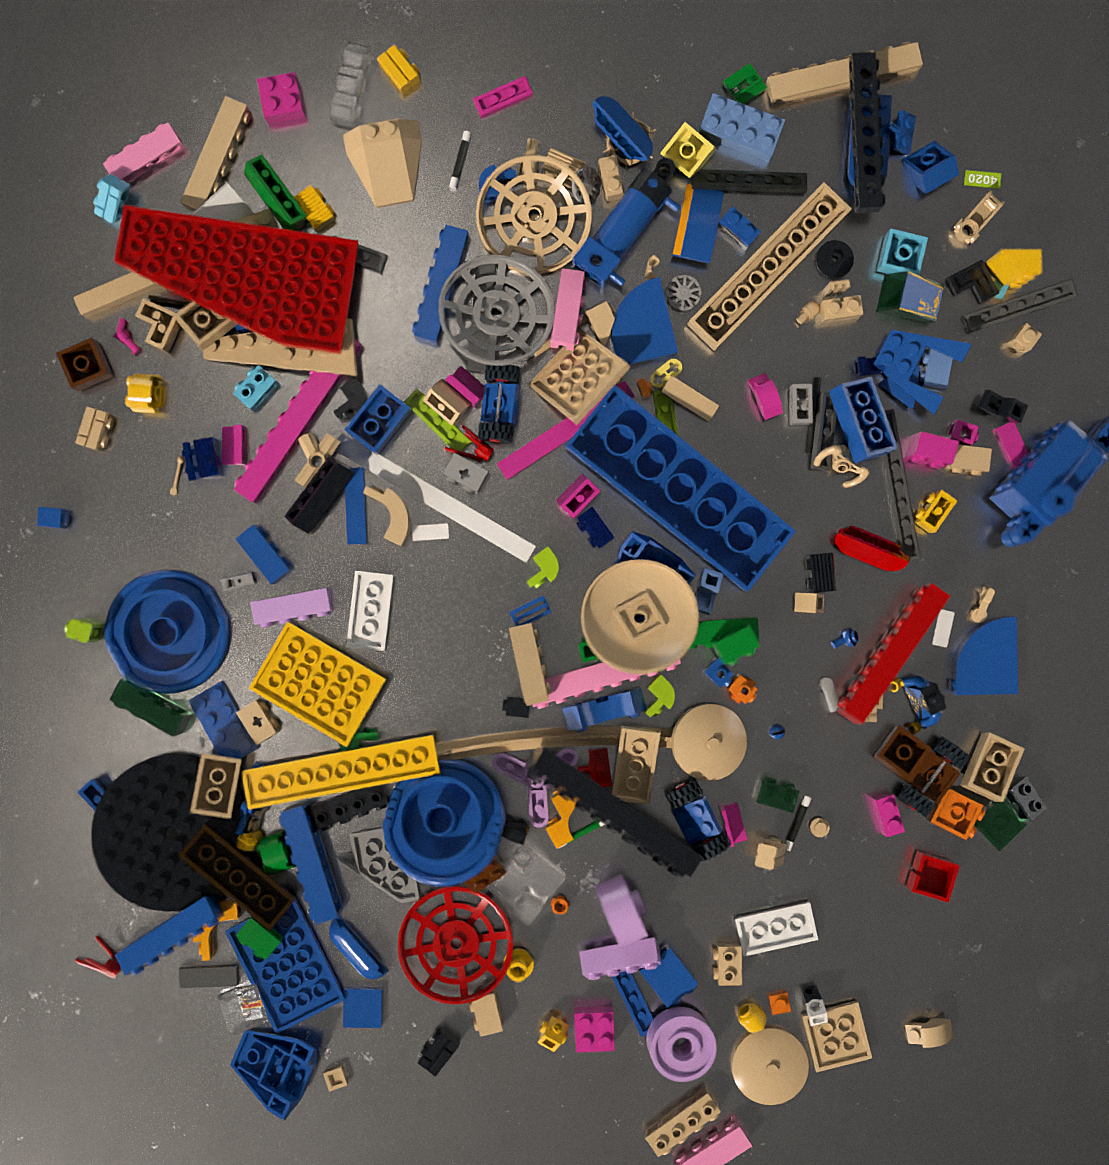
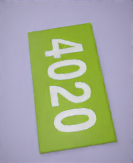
M965 170L964 185L1000 189L1001 173Z

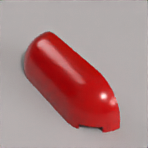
M859 527L840 528L836 534L835 545L838 550L882 570L898 571L905 568L909 563V556L903 553L899 544Z

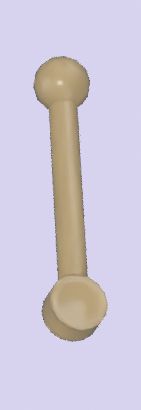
M183 456L177 458L178 466L173 488L170 489L171 495L178 494V480L182 463L185 461Z

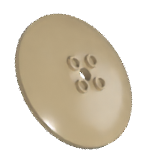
M650 560L624 561L602 572L587 590L581 608L582 630L591 650L608 666L630 674L655 673L676 663L692 645L698 628V605L691 587L681 575L670 567ZM642 614L645 617V621L643 623H636L634 617Z

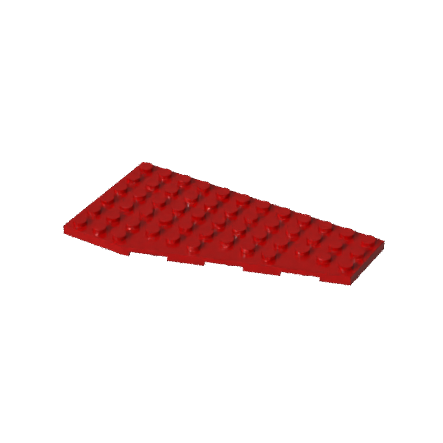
M124 205L114 262L282 346L341 355L359 241Z

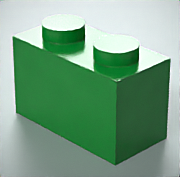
M252 916L236 934L241 944L249 946L257 957L264 958L265 960L284 938L273 928L269 931Z

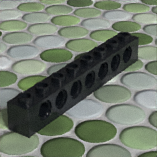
M876 52L852 53L849 58L855 213L879 212L885 205V194H882L885 179L884 174H881L884 158L883 155H880L883 138L879 134V129L882 127V118L879 117L878 112L881 108V98L878 97L880 78H877L879 59H876ZM861 73H867L869 78L862 77ZM862 92L869 93L870 97H864ZM862 111H868L871 116H865ZM863 130H869L872 136L865 135ZM864 149L871 150L872 155H867ZM865 168H870L873 171V175L867 174ZM866 187L872 188L874 194H869L866 191Z

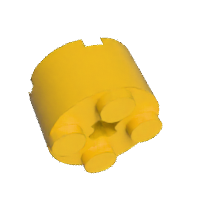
M134 374L133 376H128V395L125 398L126 406L137 413H160L159 408L164 407L166 398L165 386H161L160 382L163 381V378L155 374Z

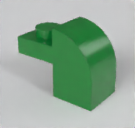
M360 725L348 747L339 743V752L361 748V740L378 741L380 739V731H375V728L372 727L364 728V731H361Z

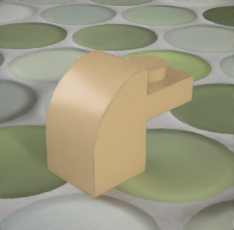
M932 1018L927 1023L908 1022L905 1024L908 1044H922L923 1048L942 1046L953 1039L950 1019Z

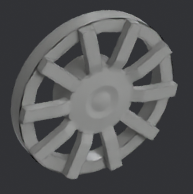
M581 167L575 174L578 177L582 174L580 180L584 184L588 195L590 194V203H592L600 194L601 179H599L598 172L593 168ZM572 180V192L575 199L579 203L585 204L584 200H582V193L580 197L578 195L579 187L577 188V184Z
M684 274L674 277L668 283L665 294L667 302L672 308L678 311H689L699 303L702 291L700 284L695 278ZM683 278V285L680 284L678 279ZM686 279L691 280L688 286L686 285ZM675 281L678 288L671 286V284ZM693 283H695L697 288L690 289ZM669 288L675 290L676 293L669 294ZM698 291V296L691 294V292ZM676 296L677 299L672 302L670 297ZM690 297L696 299L694 304L689 299ZM679 300L682 301L681 307L675 305ZM687 301L690 307L684 308V302Z

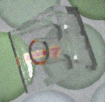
M256 984L236 987L216 995L231 1037L269 1021Z

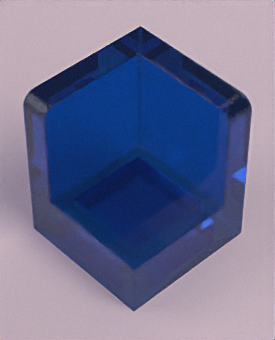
M863 356L854 359L856 379L871 376L877 377L883 374L882 370L877 369L873 365L877 357L866 358Z

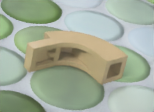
M374 485L371 488L366 486L363 493L382 502L390 512L391 521L384 538L403 547L410 530V516L405 503L395 492L386 488L384 494H381L382 489Z

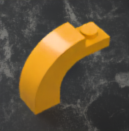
M229 897L218 901L225 914L219 919L220 922L237 920L242 916V908ZM207 926L204 928V933L193 937V942H201L199 944V955H202V961H209L214 957L213 931L215 926L210 928Z

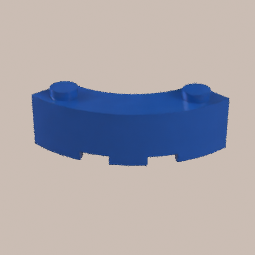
M641 688L626 690L609 696L605 695L562 708L568 731L576 730L577 733L588 730V726L624 716H629V719L640 716V712L647 710Z

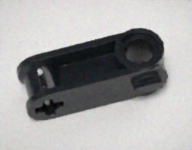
M506 819L502 837L524 845L530 827Z

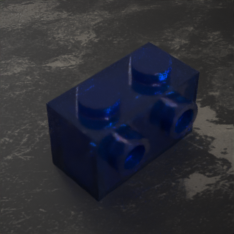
M593 507L576 518L578 521L576 525L582 533L585 531L588 534L589 538L587 540L593 548L597 547L600 549L615 538Z

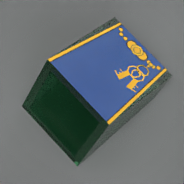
M909 271L884 275L876 312L923 324L935 323L939 314L944 285Z

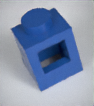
M717 657L703 669L720 688L722 686L727 687L733 681L732 676L734 674ZM718 671H723L724 676L719 678L717 676Z

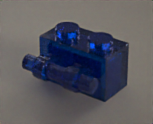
M208 437L193 440L194 449H191L190 442L182 443L183 451L181 452L182 457H185L186 468L184 469L185 474H188L189 481H195V473L198 472L199 477L204 480L224 477L218 440L216 438ZM196 455L198 466H194L192 456Z

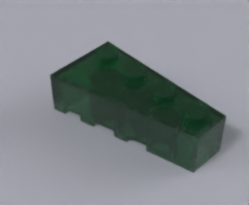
M126 678L119 680L109 699L114 702L113 705L115 707L131 712V715L141 718L171 737L184 732L193 714L153 692L141 689Z

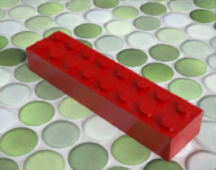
M932 582L926 585L923 584L921 587L918 586L912 594L914 597L912 601L904 605L901 610L903 612L901 617H897L893 621L890 633H886L880 640L882 644L879 649H875L869 656L871 660L868 665H863L858 673L860 676L857 681L853 680L849 685V692L846 697L842 696L838 701L836 711L852 723L864 724L951 597Z

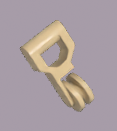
M988 584L983 586L978 602L980 606L974 607L970 612L971 618L976 623H982L986 620V610L995 594V590Z
M270 805L265 806L261 811L256 810L253 815L260 816V818L256 821L254 817L251 818L247 832L259 830L264 812L269 810Z

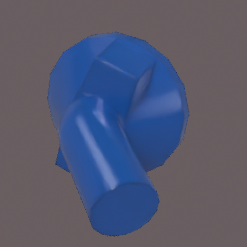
M848 628L843 630V636L831 642L834 649L844 643L848 647H854L859 641V637L856 631Z

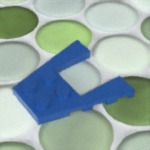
M891 330L873 365L930 411L931 414L935 415L944 397L910 382L909 380L927 347L963 363L972 344Z

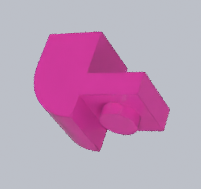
M766 373L748 380V384L756 396L758 409L765 420L783 413L777 388L773 380H770Z

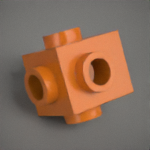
M737 674L726 687L732 693L730 697L738 704L741 701L744 704L747 702L751 703L756 698V691L758 690L754 686L756 683L748 676L744 678L740 674ZM745 687V691L741 693V689Z

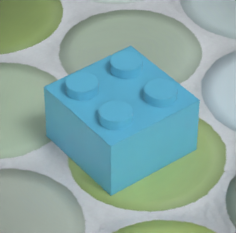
M890 228L884 237L876 271L907 278L908 271L919 276L928 237Z

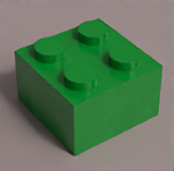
M743 624L710 641L720 662L730 666L739 662V658L743 655L748 657L758 652L757 648L761 647L750 625Z

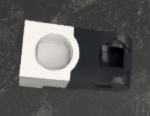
M817 985L801 988L810 1025L815 1026L827 1023V1012Z

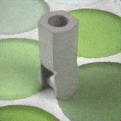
M253 571L219 580L222 583V592L256 584ZM233 579L235 586L230 587L229 580Z
M823 677L820 683L829 712H835L839 701L833 681L829 677Z

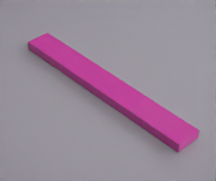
M625 380L616 385L630 398L635 397ZM601 400L578 425L567 417L498 462L497 466L507 480L571 439Z

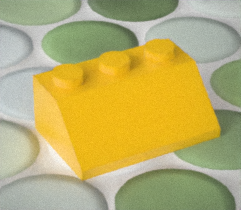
M1002 249L984 262L987 270L1002 285H1010V288H1021L1022 285L1028 284L1030 280H1034L1036 276L1042 273V250Z

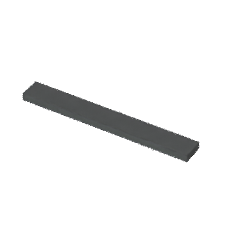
M894 409L884 410L898 449L882 456L897 544L901 546L900 549L903 553L909 556V561L918 560L921 557Z

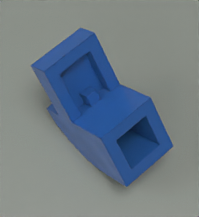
M495 165L487 167L481 173L478 183L479 193L488 177L496 170ZM507 168L497 176L496 180L501 184H507L516 178V170ZM490 186L484 202L496 201L499 192Z

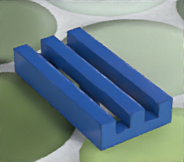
M541 596L509 613L515 625L520 626L532 623L552 611L544 596ZM542 600V605L518 617L515 616V613ZM544 607L547 611L519 624V620Z

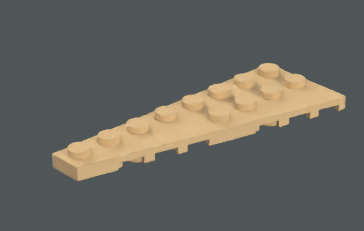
M351 318L347 319L341 355L282 346L255 332L223 336L203 351L204 359L211 361L236 362L283 369L358 376L353 320Z

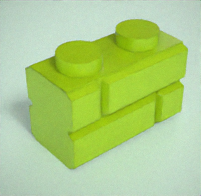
M73 618L65 625L67 638L84 643L98 642L104 629V623L87 618Z

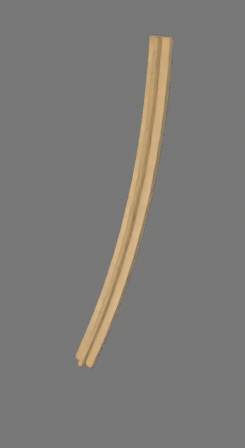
M588 726V730L579 733L576 730L568 731L567 727L516 730L435 743L438 760H456L541 747L619 746L622 726ZM629 726L660 730L658 747L672 748L671 738L674 728Z

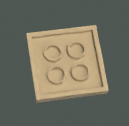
M857 1000L825 1008L827 1023L811 1026L808 1013L801 1014L816 1072L872 1059Z

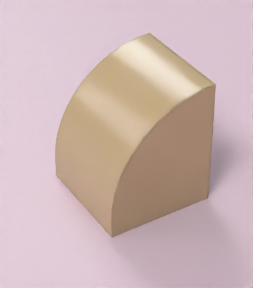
M795 593L794 612L823 613L824 594Z

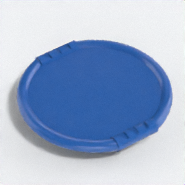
M178 570L152 571L129 582L114 598L105 622V646L121 675L134 685L159 694L180 693L193 689L205 682L221 664L229 642V618L212 587L201 579Z
M441 759L438 760L440 774L399 781L391 792L382 826L387 849L394 862L405 874L427 885L451 886L476 876L497 855L506 817L503 801L497 787L482 770L460 760Z

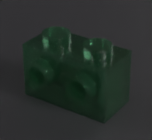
M768 776L765 779L760 778L754 801L794 813L800 792L795 788V784L784 782V784L776 783L777 779Z

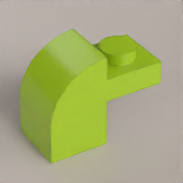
M546 547L533 557L541 571L526 581L530 587L535 586L538 588L546 582L544 580L546 576L552 582L558 574V560L551 549Z
M659 673L646 686L657 697L647 707V710L644 711L650 718L658 716L663 710V705L670 710L675 700V692L672 685Z

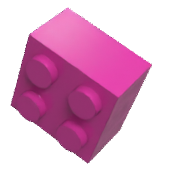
M295 72L257 79L263 116L268 124L305 118L299 79Z
M921 431L911 436L906 458H910L911 462L916 464L929 463V467L935 469L946 468V466L954 463L959 441Z
M612 1006L574 1007L576 1052L615 1051Z

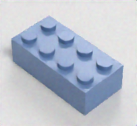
M713 93L698 133L706 140L769 163L785 119Z

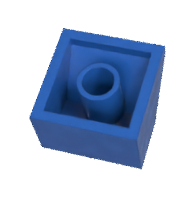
M935 140L902 159V163L914 184L926 194L959 175L956 156Z

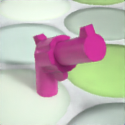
M120 318L113 338H117L122 344H126L132 350V355L134 356L141 348L131 339L130 330H125L127 320Z

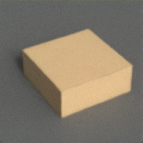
M342 1065L323 1072L329 1092L348 1085Z

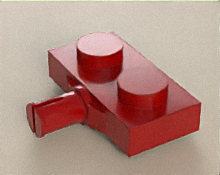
M607 747L588 750V766L577 767V770L583 774L589 773L592 780L602 787L613 786Z

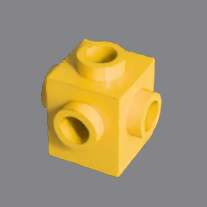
M552 1016L548 1021L542 1023L539 1029L542 1033L537 1043L555 1052L566 1041L568 1037L566 1031L569 1025L561 1019Z

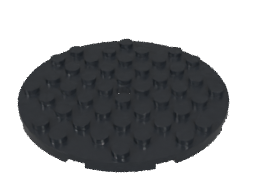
M163 755L137 763L124 771L109 785L96 807L91 826V847L95 863L107 884L130 903L155 911H181L187 909L203 897L217 896L222 892L178 856L205 823L247 856L248 851L236 846L239 835L235 833V830L240 821L239 811L244 801L243 795L237 786L230 818L191 812L201 759L185 755ZM250 816L248 817L247 824L242 835L244 833H249L247 832L250 822ZM168 828H176L178 834L175 838H169L166 835Z

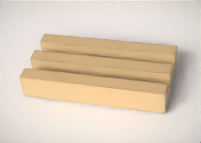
M849 280L831 281L823 289V297H827L830 293L831 296L837 293L838 295L843 294L850 287Z

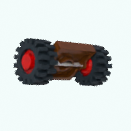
M942 736L932 748L942 759L930 750L910 780H906L917 788L918 792L906 784L897 796L907 806L925 818L935 805L924 796L926 795L938 804L961 774L948 763L950 762L962 770L970 759V756L965 751Z

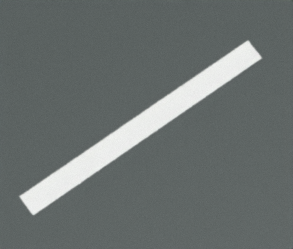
M341 433L338 438L341 444L336 452L522 561H528L536 547L535 545L381 455H376L364 445Z

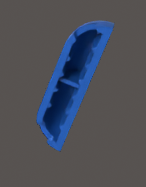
M601 96L593 102L594 121L627 158L630 160L633 158L642 160V162L646 161L653 153V145L646 132L613 98Z
M340 915L332 920L329 928V936L332 943L363 977L378 979L389 972Z

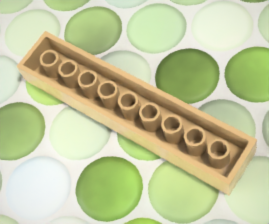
M823 182L689 320L687 325L715 351L839 224L852 208Z

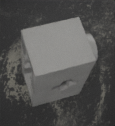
M792 384L789 387V425H810L813 423L812 384Z
M455 453L443 472L447 476L446 480L453 484L457 482L463 484L462 489L473 493V491L479 492L489 473L487 470ZM469 470L468 474L470 477L462 479L461 471Z

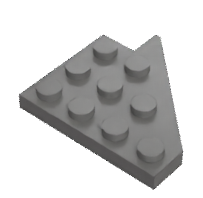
M383 827L349 834L352 852L337 855V859L400 903L420 899L417 880L405 874L392 859L385 843Z

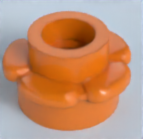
M561 895L553 898L551 901L552 911L555 914H565L570 906L569 901Z

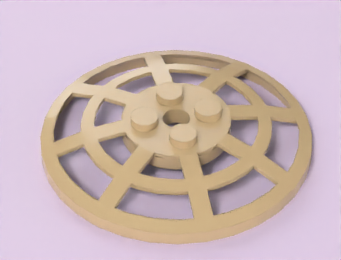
M526 155L504 163L488 177L477 200L476 224L481 240L491 255L509 256L512 250H515L525 255L536 256L537 267H533V269L539 274L555 271L573 260V257L587 240L590 232L592 209L584 184L568 166L550 157ZM531 161L546 162L559 167L562 171L556 179L546 174L533 173ZM523 162L525 174L512 179L505 186L496 180L497 176L504 170ZM568 175L578 185L585 204L573 205L570 194L562 185ZM534 179L544 180L552 185L546 193L535 191ZM526 180L527 192L518 197L510 191L511 187ZM492 186L500 192L495 203L494 216L483 218L484 199L489 187ZM558 189L565 197L568 206L556 207L552 197ZM506 197L514 204L510 214L500 215L503 198ZM532 209L538 210L540 213L539 219L532 220L529 217V211ZM586 212L585 228L577 244L568 237L574 224V213ZM569 214L566 230L562 232L555 226L557 215ZM512 221L517 230L512 239L507 236L501 223ZM495 224L500 237L507 244L501 254L490 243L484 229L485 225ZM550 232L559 239L551 246L546 248L542 246L541 237L546 236ZM523 236L533 238L535 249H526L517 244ZM563 243L572 250L561 261L545 266L544 254L556 250ZM506 265V267L511 270L517 271L519 273H524L523 271L517 268Z

